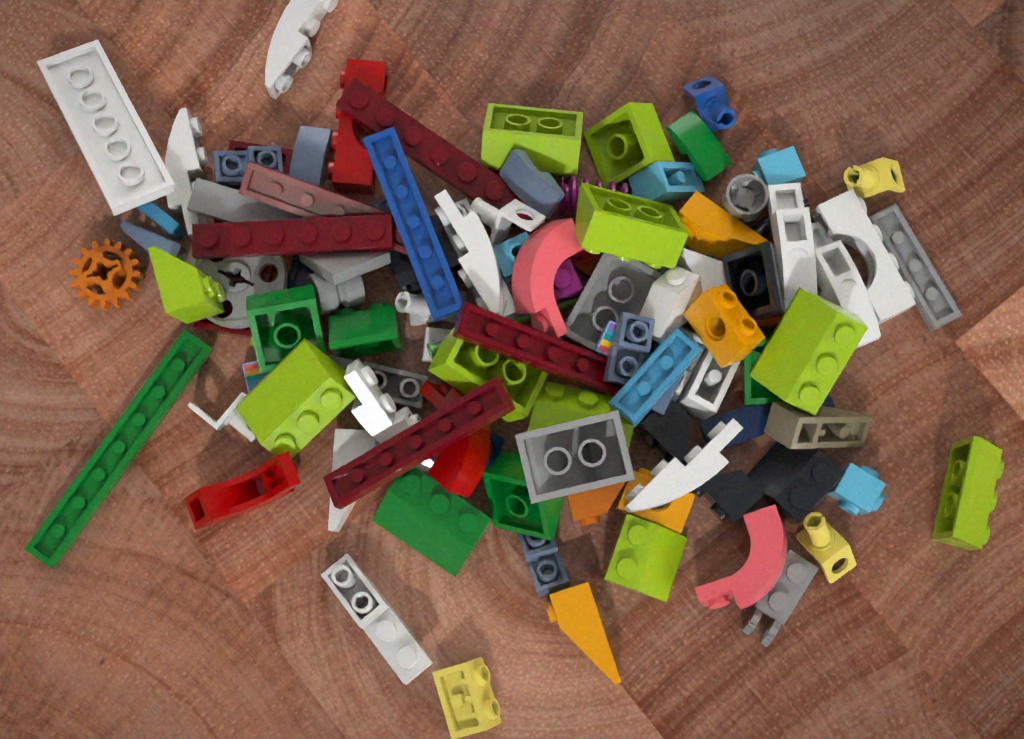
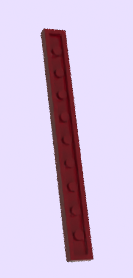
M355 78L336 103L338 110L374 134L394 127L406 156L474 201L477 197H480L483 201L499 210L514 199L525 204L501 177ZM517 213V216L524 220H533L527 214ZM553 213L550 219H545L544 223L531 232L513 222L511 227L521 234L527 232L528 236H530L543 225L554 220H561V218ZM583 249L567 259H570L577 272L589 279L603 252L592 254Z

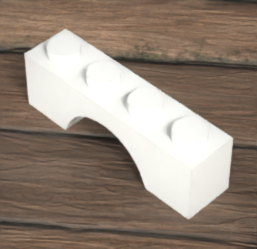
M851 189L818 205L811 216L815 222H821L833 242L841 240L842 243L856 249L865 260L868 269L866 290L872 302L878 324H881L916 304L914 301L915 294L911 285L907 281H903L899 274V265L895 256L890 252L888 253L883 245V236L877 225H872L867 216V206L860 196H856L854 190Z

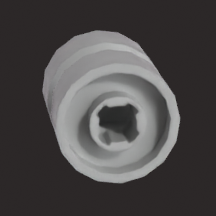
M747 173L737 175L725 189L720 199L719 207L749 226L756 221L768 202L769 192L767 185L756 175Z
M316 272L307 275V285H314L319 315L337 311L340 304L349 308L365 302V289L361 275L337 285H333Z

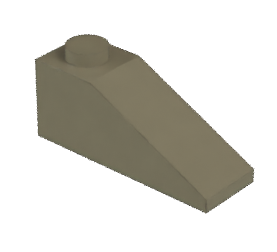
M785 401L772 402L764 433L789 449L864 447L873 416L867 413L821 406L814 416Z

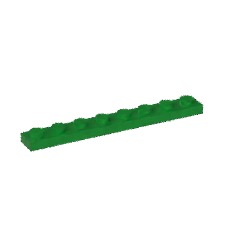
M184 329L24 550L48 567L56 569L214 350L212 347Z

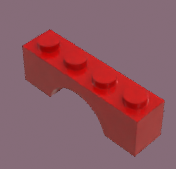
M347 58L346 70L341 69L340 89H343L344 93L355 78L386 99L389 77L386 62ZM336 108V119L340 120L338 130H333L332 149L336 151L334 161H329L328 180H332V184L338 192L374 195L376 172L367 150L356 140V131L359 123Z

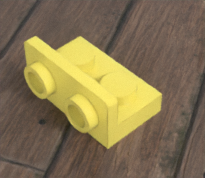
M482 657L432 672L451 739L487 731L501 723L500 705L494 697L490 684V671L484 664Z

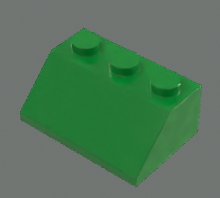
M416 467L395 479L372 520L455 577L493 522L492 518L456 494L447 492L437 481Z

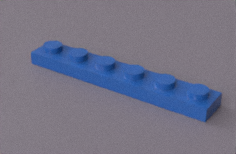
M394 127L363 138L433 321L437 322L459 313L460 306L463 303Z

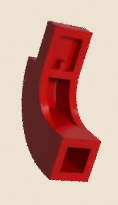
M425 381L419 390L438 410L465 395L445 382L437 385ZM489 425L440 452L428 471L447 492L469 497L477 486L489 456Z
M288 451L277 454L261 466L243 475L199 488L184 498L194 528L197 530L238 517L270 504L295 491L294 487L301 482L298 477L297 467L293 463Z

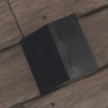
M770 241L762 242L722 257L727 285L736 294L751 318L763 320L784 314L785 305L775 247Z
M777 441L746 475L764 493L762 498L769 505L775 504L779 514L791 525L800 523L841 479L845 472L818 448L789 449Z

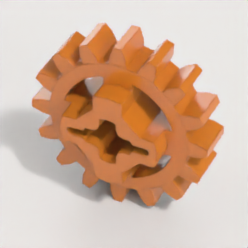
M105 238L104 244L101 246L94 240L92 241V250L88 251L84 247L80 249L84 255L82 259L73 258L72 261L78 265V268L70 270L69 274L77 278V280L70 285L76 291L80 290L77 297L82 301L88 300L87 304L92 308H96L100 304V308L109 311L110 304L112 303L115 307L121 309V300L125 298L129 302L133 301L130 295L132 290L141 291V288L136 284V280L144 279V275L136 270L141 268L143 264L139 259H134L136 253L131 248L126 250V245L121 241H118L114 246V243L109 238ZM108 255H115L122 258L123 260L120 261L117 259L112 261L108 257ZM102 288L106 295L96 294L91 289L98 290Z

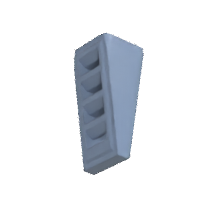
M122 220L120 227L146 251H148L149 247L156 246L186 262L189 253L181 244L129 221Z

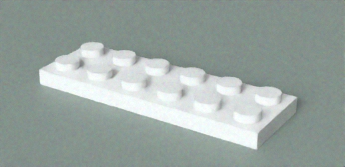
M98 39L37 61L39 69L114 216L176 191L175 183Z

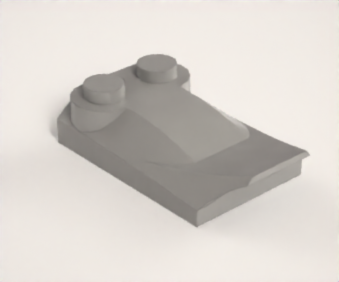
M603 252L565 321L568 333L564 336L584 348L608 358V356L594 350L608 320L618 323L622 312L640 316L652 283L663 275L662 270L652 268L642 261L633 259L629 262L622 261L612 254Z

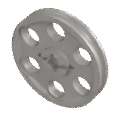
M282 256L223 258L219 262H212L210 259L196 260L194 257H191L189 261L191 266L211 276L216 283L220 282L224 289L226 300L231 302L233 310L230 316L219 318L217 315L207 318L222 327L231 329L250 327L246 312V296L287 289V269ZM269 265L276 266L278 269L277 278L270 283L264 282L261 278L262 270ZM239 271H241L240 275L243 278H245L247 282L254 284V286H251L243 282L236 283L235 287H233L234 283L230 280V278H228L226 275L221 274L220 272H224L228 275H237Z

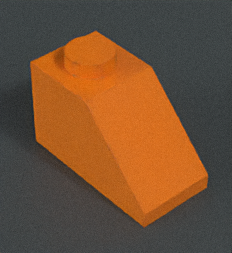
M625 482L567 495L566 498L572 522L580 521L581 527L600 523L599 516L605 515Z

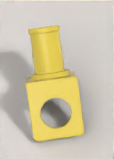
M881 157L860 166L852 165L853 168L848 167L844 172V181L848 191L853 189L856 196H860L862 199L887 190L899 193L905 191L899 163L892 159ZM891 170H892L893 173H894L895 181H894V179H893V177H892Z
M820 512L809 513L803 520L805 528L796 534V538L820 563L826 580L832 584L856 566V561L849 543L826 522V518ZM845 558L844 564L839 569L832 571L833 565L839 559Z

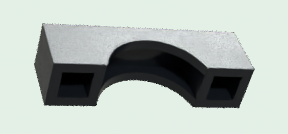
M672 399L664 415L653 411L640 423L638 428L642 432L639 436L651 449L657 447L665 455L663 459L668 463L676 457L686 466L688 463L683 458L690 452L688 433L693 419ZM741 469L726 474L717 473L692 491L698 498L703 495L712 504L709 509L721 522L724 523L727 520L730 524L736 522L764 495L761 489Z

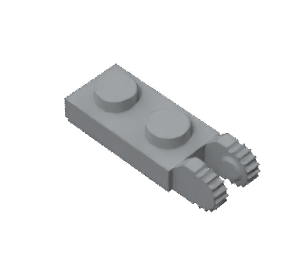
M787 550L786 562L781 576L774 587L762 599L753 604L752 607L754 609L743 625L742 631L749 635L757 627L762 614H765L772 621L763 632L760 643L768 647L778 633L780 626H784L819 568L794 551Z

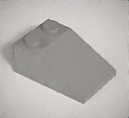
M618 410L515 434L531 504L635 479Z

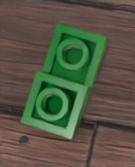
M693 110L666 127L680 155H688L702 182L709 181L732 165L717 138Z

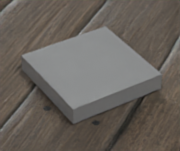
M387 250L299 255L300 262L333 285L391 263L390 252Z

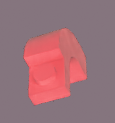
M572 218L551 221L534 231L520 248L512 271L511 289L516 313H529L533 329L556 338L565 335L568 331L554 297L553 284L555 274L565 259L583 250L574 233L575 224Z
M775 504L743 515L751 540L749 557L743 567L733 575L695 587L698 601L703 607L709 606L710 609L721 608L730 603L729 599L734 598L741 610L758 602L774 587L784 569L787 556L786 532Z

